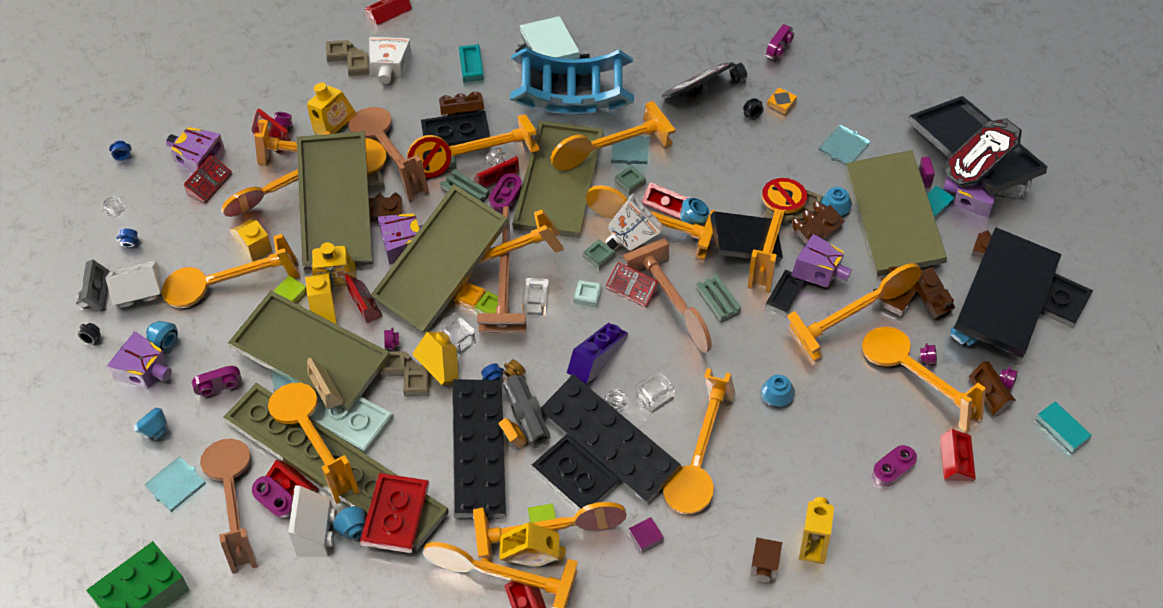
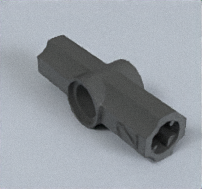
M513 375L508 377L503 382V387L511 402V409L517 424L522 426L531 446L538 447L544 445L551 438L542 418V411L537 398L531 395L523 376Z

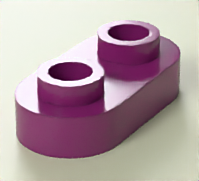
M786 24L780 27L768 44L765 54L767 58L775 60L777 57L780 58L782 56L785 46L791 44L794 38L792 27Z
M508 173L500 178L489 197L492 209L503 213L504 206H509V209L512 207L522 188V181L518 175Z
M225 366L194 377L192 387L195 394L205 397L224 389L235 388L241 382L242 377L238 367Z
M906 445L894 448L874 465L872 472L874 481L885 487L895 484L915 467L917 461L915 450ZM901 455H906L908 458H903ZM882 469H889L890 472H884Z
M268 476L259 477L252 486L254 498L274 515L281 518L290 517L294 496L275 479ZM266 485L265 491L261 492L262 486ZM283 499V505L279 507L278 504Z

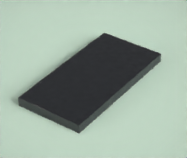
M960 96L909 115L908 122L949 158L985 124L993 120L964 96ZM1020 144L1018 148L978 184L990 195L1046 174L1048 166Z
M995 227L953 329L1023 358L1062 254Z

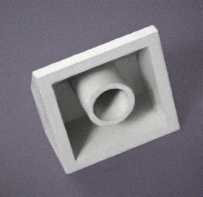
M156 261L110 271L105 278L112 304H119L120 307L130 306L134 304V300L142 298L143 302L157 299V295L161 293Z
M295 486L288 531L297 556L328 557L329 547H333L334 533L331 532V527L337 515V510L332 507L330 498L302 486Z

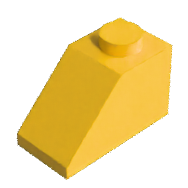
M250 219L230 230L252 262L273 252L268 234L257 220Z
M329 273L305 277L310 311L337 324Z
M426 332L412 355L441 385H452L453 379H459L457 349L450 342V337L444 332Z

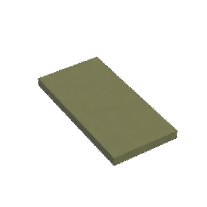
M539 121L537 134L534 138L539 146V151L531 152L512 223L513 229L524 231L537 229L534 212L543 209L558 228L561 236L580 238L588 205L585 197L588 190L592 188L600 149L591 151L581 164L565 171L557 170L551 164L550 157L556 146L564 139L581 134L585 135L590 141H594L603 137L604 129Z
M365 132L296 137L303 268H312V250L320 248L322 244L327 242L332 243L334 247L345 246L355 264L373 263Z
M913 150L846 163L847 173L877 276L889 274L888 268L892 266L900 267L905 264L915 263L921 268L947 263V256Z
M454 184L370 296L426 334L510 221Z
M271 290L228 342L229 348L294 383L309 385L319 395L308 376L307 370L308 358L314 359L326 368L344 400V403L339 405V407L347 411L352 409L390 358L389 351Z

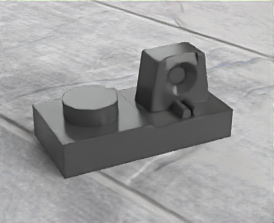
M94 259L86 262L82 290L77 293L76 304L81 308L90 306L94 310L99 311L104 307L107 289L105 278L109 270Z

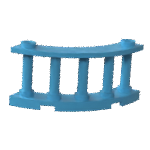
M527 47L511 55V60L522 65V86L510 92V100L531 109H534L535 106L546 108V112L554 114L585 115L595 114L597 109L609 107V111L634 103V95L623 89L622 70L623 66L633 62V58L621 50L586 59L551 57L535 52ZM530 68L543 71V91L530 86ZM614 70V89L601 93L600 72ZM552 73L567 74V95L552 94ZM576 74H592V95L576 96Z

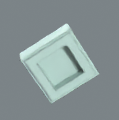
M579 280L574 295V303L597 307L602 284Z

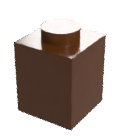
M756 537L750 577L761 582H776L783 542Z

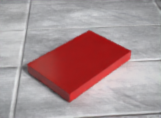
M379 473L360 539L361 545L412 553L430 485L429 480Z

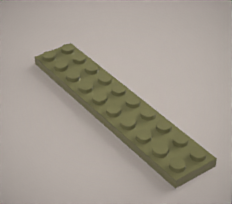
M255 383L224 415V421L330 492L321 468L325 464L300 424L277 422L270 415L268 408L269 399L273 393ZM309 417V420L334 460L345 455L350 463L359 493L354 494L351 489L340 495V500L349 506L363 508L367 517L379 473L397 474ZM427 495L413 547L416 551L449 513L446 506Z

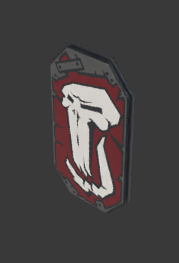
M722 63L667 90L662 94L661 98L672 97L691 88H694L697 95L709 93V87L706 81L730 69L735 63Z
M1007 118L989 121L947 159L945 175L960 187L978 184L1020 146L1022 130Z

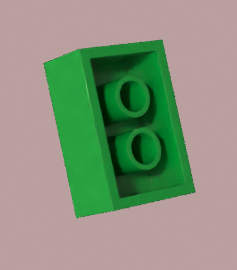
M152 541L86 591L98 608H166L189 591V588L180 572Z

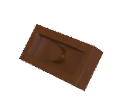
M932 267L923 270L921 277L914 286L932 317L936 319L956 308L953 304L954 299L948 292L949 290L944 289L942 282Z
M983 361L968 376L974 386L979 383L986 388L985 404L993 416L1000 415L1006 407L1011 406L1016 401L1010 390L1005 388L989 361Z

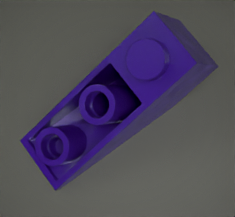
M608 322L573 349L566 373L569 375L574 374L582 382L589 383L599 375L626 339L628 332Z

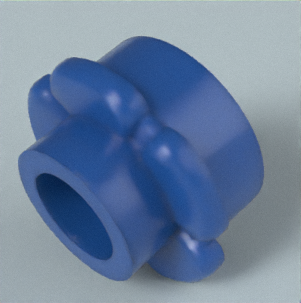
M121 140L116 141L109 147L112 157L118 161L128 159L132 150L129 143Z
M120 229L116 240L120 242L121 246L133 247L134 243L139 242L138 232L133 229Z
M497 363L490 364L481 371L482 380H502L504 369L500 368Z

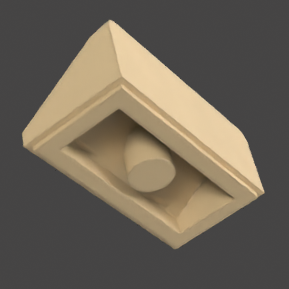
M308 358V376L326 408L331 409L343 404L344 400L326 368L314 359Z

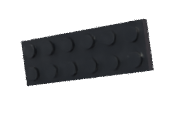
M574 374L541 407L543 415L565 434L572 437L647 504L655 498L682 468L678 461Z
M453 379L454 518H474L473 509L484 508L487 518H505L504 437L503 430L499 425V422L503 420L502 380Z

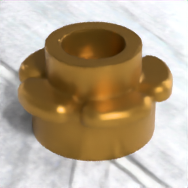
M514 359L508 364H504L506 369L504 374L507 378L513 375L523 376L526 373L524 367Z

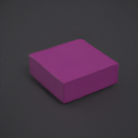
M929 156L921 157L919 172L925 189L931 188L935 175L933 165Z
M652 517L629 528V534L641 553L664 542V537Z

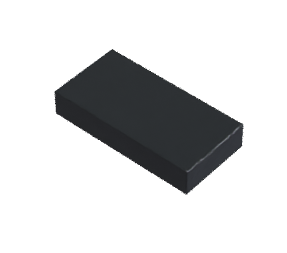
M788 270L783 272L765 304L766 309L785 317L789 314L806 284L805 280L791 276L792 272Z

